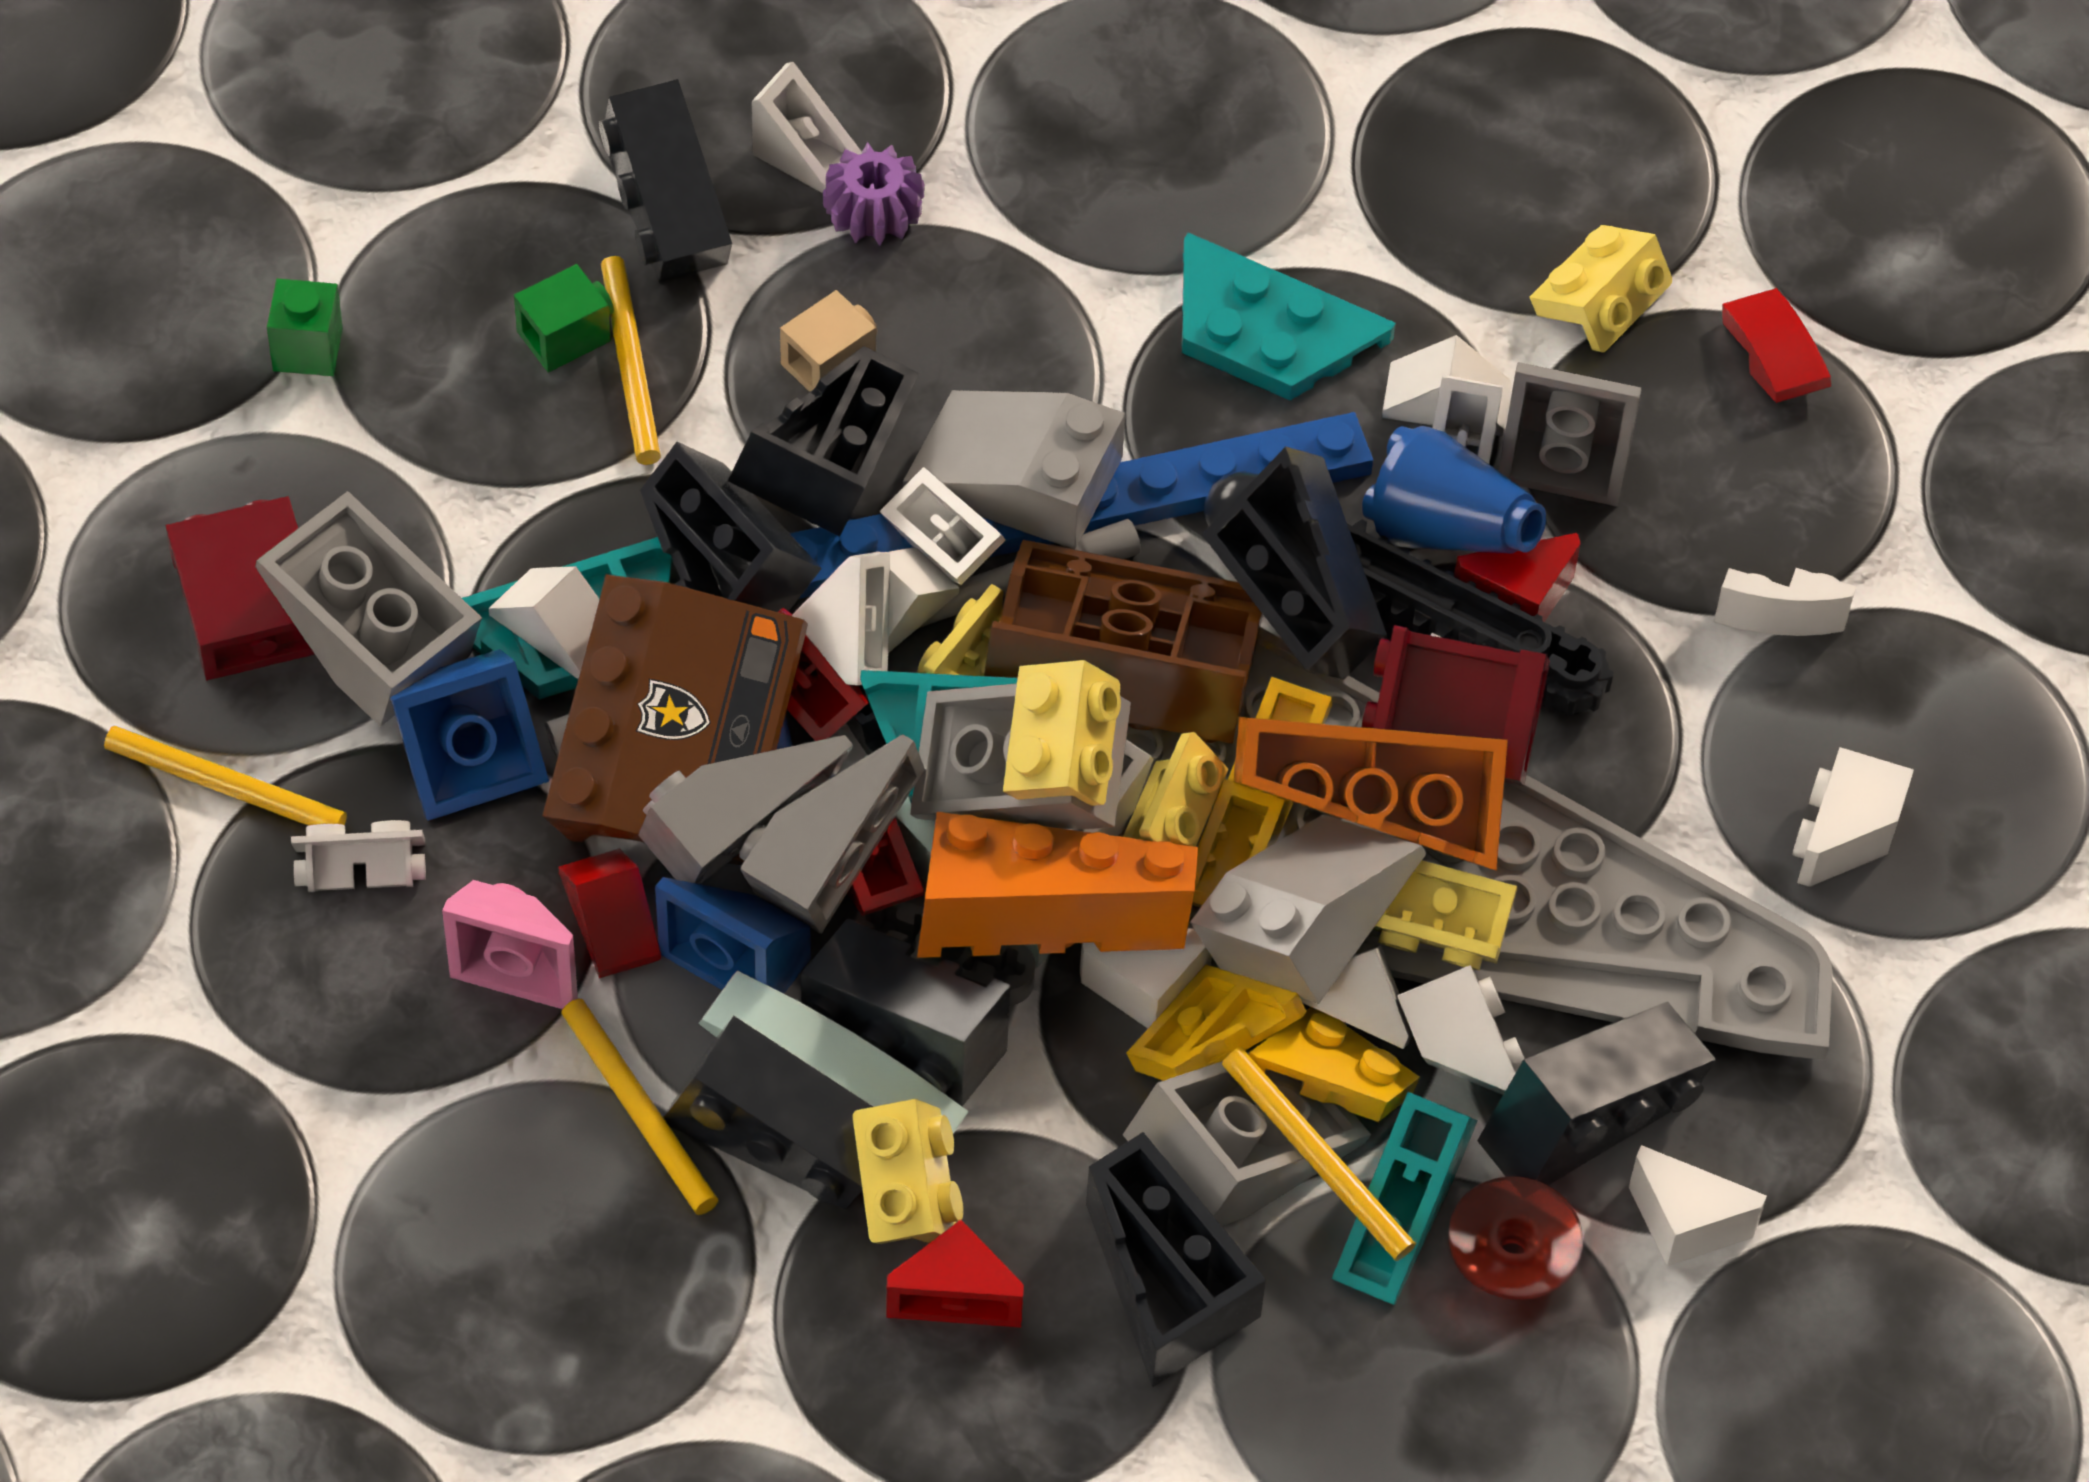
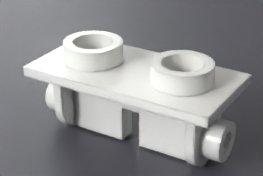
M390 820L374 822L371 824V833L345 834V825L317 824L306 827V836L291 837V844L295 852H306V860H294L295 886H308V892L355 889L354 865L366 864L367 888L413 887V880H426L425 854H412V846L426 845L425 837L422 830H410L409 821Z

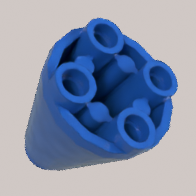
M1401 426L1392 433L1387 444V458L1381 466L1377 482L1369 487L1362 503L1363 516L1374 521L1375 530L1380 537H1387L1388 544L1409 549L1509 554L1517 551L1529 552L1540 541L1546 525V511L1541 504L1536 503L1531 494L1445 432L1426 426H1419L1415 429Z

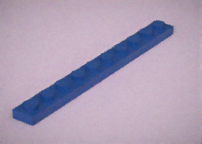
M1351 412L1120 462L1084 534L1125 519H1129L1136 526L1204 511V503L1212 485L1224 475L1241 471L1259 475L1285 446L1323 457L1332 483L1371 475L1373 457L1356 413ZM882 514L848 521L840 537L821 527L790 533L822 568L799 599L810 597L849 556L889 552L914 547ZM982 517L1005 539L989 557L1019 551L1022 540L1048 545L1054 544V542Z

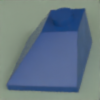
M501 649L438 668L390 697L423 813L427 821L549 782L516 663Z
M662 877L655 886L658 945L661 955L723 990L736 971H739L785 994L811 960L810 926L756 895Z

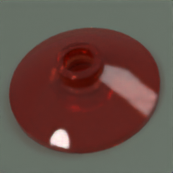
M1510 1176L1485 1181L1463 1196L1455 1207L1450 1220L1448 1242L1456 1266L1473 1285L1486 1293L1500 1298L1528 1300L1545 1296L1557 1290L1573 1275L1583 1250V1231L1576 1211L1559 1192L1537 1180ZM1507 1243H1516L1524 1249L1525 1253H1509L1502 1246Z

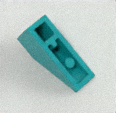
M1407 1092L1368 1190L1412 1238L1416 1245L1404 1258L1395 1261L1359 1219L1356 1218L1333 1274V1280L1390 1304H1396L1453 1183L1478 1120Z

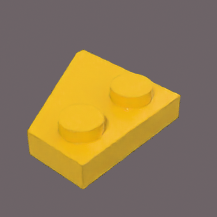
M1206 964L1126 1054L1136 1072L1164 1081L1221 1062L1239 1047L1246 1051L1301 1019L1307 1011L1299 994Z
M1313 1007L1307 1009V1012L1301 1019L1273 1034L1249 1053V1056L1264 1073L1266 1069L1303 1081L1299 1095L1322 1103L1340 1105L1348 1112L1377 1122L1404 1102L1407 1092L1413 1093L1420 1079V1076L1402 1065L1393 1054L1379 1049L1347 1027L1345 1022Z

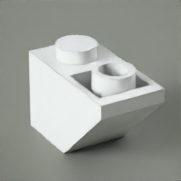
M1839 747L1832 771L1820 768L1812 790L1809 804L1820 807L1816 822L1803 818L1792 855L1804 859L1797 883L1811 887L1888 855L1914 770Z
M1469 965L1397 995L1420 1053L1427 1064L1502 1095L1504 1094L1525 1058L1516 1037L1503 1041L1494 1017L1504 1014L1505 1010L1490 976L1478 981L1474 970Z

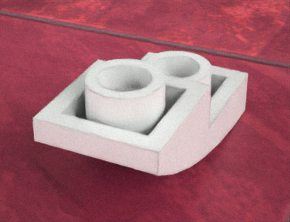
M1729 568L1721 588L1714 622L1737 629L1775 635L1807 636L1842 632L1848 620L1856 586L1840 582L1827 574L1811 573L1796 568L1788 587L1772 582L1769 578L1760 574H1747Z

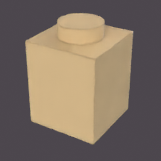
M835 290L780 327L781 365L810 392L816 387L819 379L861 347L865 346L876 352V324L866 309L860 305L853 306L842 294Z

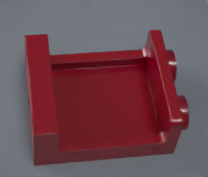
M289 496L273 500H256L243 507L209 515L197 514L183 521L165 525L171 559L178 573L197 640L200 662L206 681L315 655L255 568L256 561L298 529Z
M1394 625L1391 640L1381 638L1374 663V676L1383 678L1378 703L1367 702L1361 727L1508 740L1504 783L1524 787L1550 660L1543 653L1522 649L1520 653L1415 633L1409 631L1406 627Z

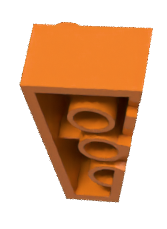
M1239 717L1234 782L1497 871L1508 740Z
M937 812L917 958L941 957L942 947L971 946L973 956L1000 955L1001 945L1037 944L1039 954L1065 953V948L1075 943L1094 942L1100 952L1184 949L1195 891L1198 847L1179 845L1167 841L1157 842L1113 836L1100 832L1091 833L1047 827L1034 823L1025 824L980 818L973 815Z

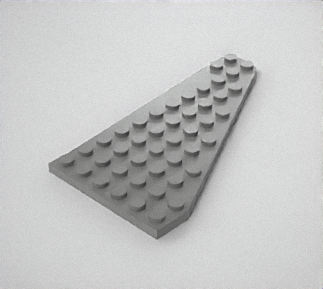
M1260 627L1240 717L1256 718L1271 677L1332 697V707L1325 722L1328 725L1361 727L1367 702L1378 703L1380 693L1350 676L1344 680L1306 671L1282 638ZM1128 726L1126 740L1151 755L1154 759L1143 789L1155 762L1171 758L1182 733L1157 728L1153 730H1138ZM1238 726L1233 744L1222 741L1205 743L1229 769L1225 777L1226 780L1229 778L1236 759ZM1526 776L1524 787L1504 783L1497 871L1423 847L1426 852L1425 857L1422 859L1423 861L1517 886L1516 896L1497 964L1482 960L1480 971L1474 970L1478 981L1489 976L1491 977L1500 999L1614 1023L1668 1001L1699 1040L1760 1053L1820 1060L1826 1059L1830 1038L1833 970L1827 952L1814 936L1796 924L1530 776ZM1293 802L1277 842L1321 815H1327L1352 824L1355 823ZM1205 824V826H1204V828H1203V831H1202V833H1201V836H1200V838H1199V840H1198V843H1197L1196 847H1198V845H1199V843H1200V840H1201V837H1202L1203 832H1204V830H1205L1206 824ZM1124 830L1118 836L1123 837L1126 830ZM1194 905L1191 908L1188 929L1193 928L1190 922L1200 909ZM1375 930L1369 933L1354 954L1357 955L1382 946L1393 977L1424 984L1464 968L1442 961L1444 949L1419 943L1417 952L1411 953L1378 943L1381 932Z

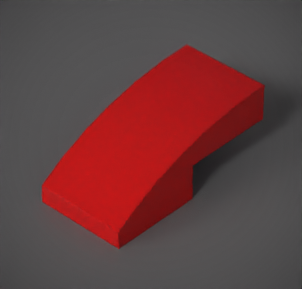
M1777 288L1722 304L1723 325L1749 353L1750 375L1775 403L1831 387V375L1815 342L1796 311Z

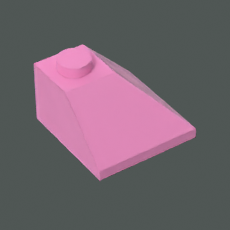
M473 880L447 899L442 912L450 978L563 1009L572 1000L578 999L573 934L536 897L526 895L519 888L509 884L499 883L490 885Z

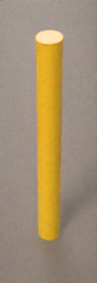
M610 256L601 262V270L605 289L611 298L614 313L610 315L635 455L638 463L651 465L660 460L661 454L626 266L623 258Z
M112 726L106 735L104 742L106 750L302 824L311 826L317 824L345 825L347 813L118 726Z
M578 998L566 1004L561 1011L562 1016L696 1215H702L712 1210L718 1203L717 1196L585 1001Z
M1239 1047L1232 1051L1222 1062V1066L1390 1256L1395 1261H1399L1409 1254L1416 1245L1412 1238L1245 1050Z

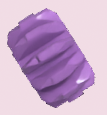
M867 142L862 150V154L858 155L844 149L840 163L829 164V170L826 173V188L823 190V206L826 208V214L831 215V222L834 224L836 232L850 230V235L853 237L855 244L866 235L873 236L880 246L885 239V234L889 233L903 239L905 232L908 230V224H918L919 217L922 214L925 184L922 180V174L916 173V166L913 163L912 156L897 158L893 145H890L883 152H874Z

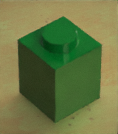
M578 264L514 294L517 333L547 373L611 342L609 315L614 313L611 298L599 281L591 283Z
M276 278L267 322L273 371L334 377L343 330L338 284Z

